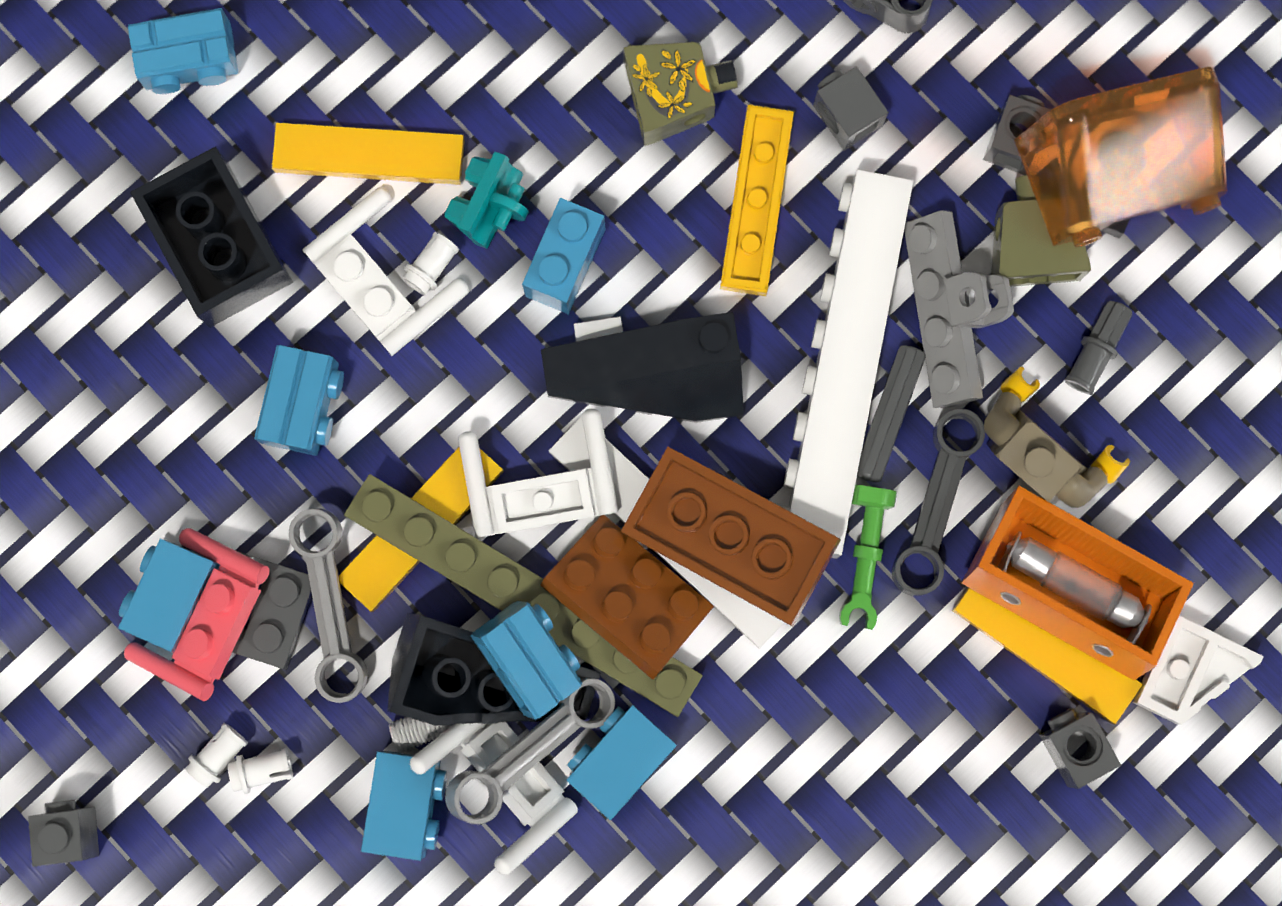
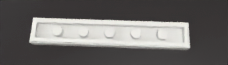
M582 416L549 450V453L569 472L591 468ZM606 439L619 511L614 514L625 523L649 478ZM656 552L758 649L785 623Z

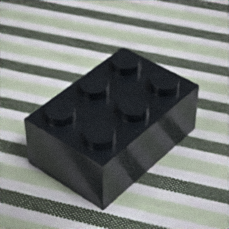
M216 146L130 192L196 316L209 328L294 283L229 163Z

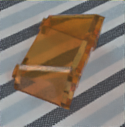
M1210 66L1071 100L1046 113L1014 139L1053 246L1073 241L1075 248L1083 247L1103 238L1101 230L1114 222L1180 205L1182 210L1192 209L1194 215L1202 214L1222 205L1220 197L1227 193L1220 84L1214 68Z

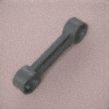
M954 409L949 411L936 423L933 430V442L938 450V455L910 548L900 553L892 565V578L895 585L900 591L910 596H922L932 592L940 585L943 579L944 566L938 552L966 459L982 446L985 438L982 420L970 410ZM951 419H964L972 425L975 431V441L968 450L963 452L955 451L945 443L942 427L947 421ZM919 553L929 559L934 568L933 582L924 588H911L901 577L900 566L908 556Z

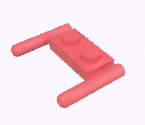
M186 528L179 535L180 544L220 564L218 569H213L171 657L175 661L172 662L136 642L126 646L124 657L192 696L206 701L212 696L214 691L213 682L215 679H220L260 595L259 585L268 578L269 567L191 528Z

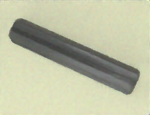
M901 346L897 351L861 452L857 476L866 481L879 483L883 478L926 358L925 353L915 347Z

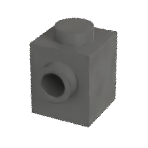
M75 800L45 803V813L28 816L32 867L83 861L99 856L95 807L76 809Z

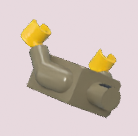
M1019 367L1001 383L1002 393L985 419L984 431L991 438L987 442V446L998 459L1049 503L1056 504L1061 500L1071 508L1084 506L1107 483H1114L1129 466L1130 460L1127 458L1123 463L1115 460L1110 454L1115 447L1108 445L1095 459L1090 468L1085 467L1020 410L1021 403L1040 387V382L1036 379L1029 385L1022 377L1024 367Z

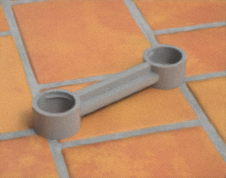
M308 509L300 512L292 520L289 527V540L296 552L305 556L323 653V660L315 672V685L318 692L325 699L335 703L350 701L363 691L368 681V670L364 661L358 655L352 653L334 555V550L339 546L342 539L341 523L328 510ZM311 516L324 518L330 524L333 532L330 544L327 548L320 550V552L307 549L299 537L302 523ZM337 659H345L351 662L358 672L357 684L348 694L333 691L325 679L327 665Z
M580 678L583 683L580 688L591 685L599 695L600 705L596 715L588 721L582 720L576 715L574 698L579 689L564 700L559 701V707L483 771H464L457 774L450 781L445 794L446 805L450 813L457 819L472 824H483L492 820L502 806V793L580 727L598 728L604 725L603 723L614 712L615 698L611 688L605 682L598 679ZM476 778L487 786L488 802L481 812L467 815L462 811L459 795L463 786L468 781Z

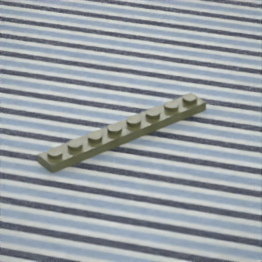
M371 474L367 476L344 514L347 518L501 611L517 601L529 602L531 607L538 604L553 623L554 628L549 633L557 645H566L575 656L676 717H679L703 676L672 657L652 680L540 585L543 578Z

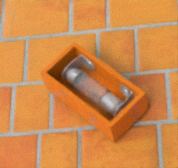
M1018 486L1001 504L961 582L963 585L1132 680H1136L1156 667L1194 584L1021 486Z

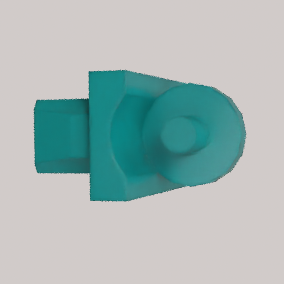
M494 152L491 159L472 157L465 171V180L471 186L476 187V190L470 201L458 196L451 199L444 213L445 217L474 244L488 249L497 229L505 231L511 218L525 221L529 210L519 203L525 188L519 185L524 174L509 163V158L506 155Z

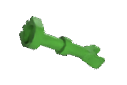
M855 485L852 504L864 506L865 513L860 545H854L853 557H857L851 597L839 612L841 625L848 626L850 613L856 608H860L866 613L865 629L873 630L877 623L876 610L871 605V593L876 561H882L883 549H879L884 510L895 507L897 491Z

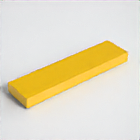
M747 105L720 290L760 296L767 295L794 111Z
M276 123L272 169L275 173L461 185L465 139L463 135Z
M460 447L411 498L454 525L470 509ZM480 449L486 487H488L499 478L504 470ZM376 535L338 576L339 583L370 612H374L420 561Z
M969 587L952 609L958 616L1111 724L1118 722L1143 685L1139 681L1128 678Z

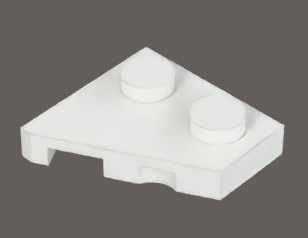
M1179 615L1156 667L1145 674L1142 681L1143 685L1132 703L1175 724L1182 725L1198 713L1201 707L1209 700L1217 698L1230 687L1229 685L1246 671L1258 666L1264 656Z

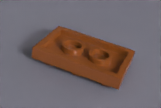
M601 515L546 575L540 585L653 680L714 606L637 541L620 532L622 529L607 516Z

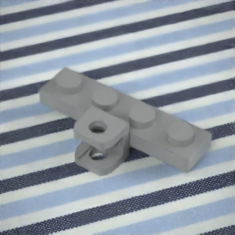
M941 210L906 222L904 227L933 408H947L983 398L972 328H983L1008 319L1014 312L1010 283L1006 276H985L984 274L974 272L962 274L953 213ZM995 290L998 293L999 301L994 308H991L988 295L991 291Z

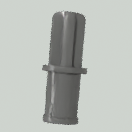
M1109 301L1106 303L1089 337L1084 336L1081 340V344L1084 347L1069 376L1065 379L1067 385L1084 394H1093L1108 361L1115 359L1118 355L1115 348L1132 317V310L1119 302Z

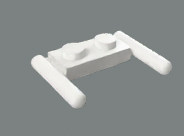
M379 187L302 250L391 356H393L467 295L469 287L464 280L455 279L419 310L416 311L351 235L390 203V193L386 189Z
M588 409L582 414L591 468L486 487L477 435L471 431L460 434L458 441L476 538L619 512L600 411Z
M506 722L494 724H453L414 755L410 760V767L416 774H424L458 745H461L463 747L461 752L476 770L481 772L520 739ZM540 762L502 793L504 803L524 826L528 824L531 827L496 858L495 868L502 875L510 874L578 812L576 804L571 799L565 798L562 795L564 790Z

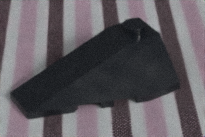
M733 312L687 318L541 349L547 396L549 398L601 407L610 406L634 410L636 413L648 415L657 414L675 417L694 423L744 415L741 356Z
M407 613L392 658L387 711L435 726L469 723L494 724L517 721L542 722L559 707V702L558 705L540 718L533 719L524 716L470 636L473 632L421 615ZM584 667L576 671L579 678L599 680L601 674ZM591 685L580 688L574 698L575 713L582 720H587L596 691Z

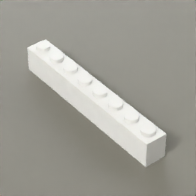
M858 169L852 184L843 183L838 211L846 212L843 229L834 228L829 256L837 257L834 275L826 273L823 281L820 301L828 303L825 321L817 319L814 327L811 347L819 349L816 367L807 366L803 382L802 394L810 395L807 413L798 412L794 428L793 440L800 441L801 445L798 460L789 458L784 479V487L792 488L789 506L780 505V507L839 537L841 541L832 558L836 559L842 555L914 181Z

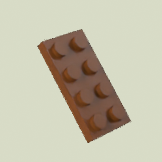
M668 446L620 531L792 627L797 622L841 541L839 537Z

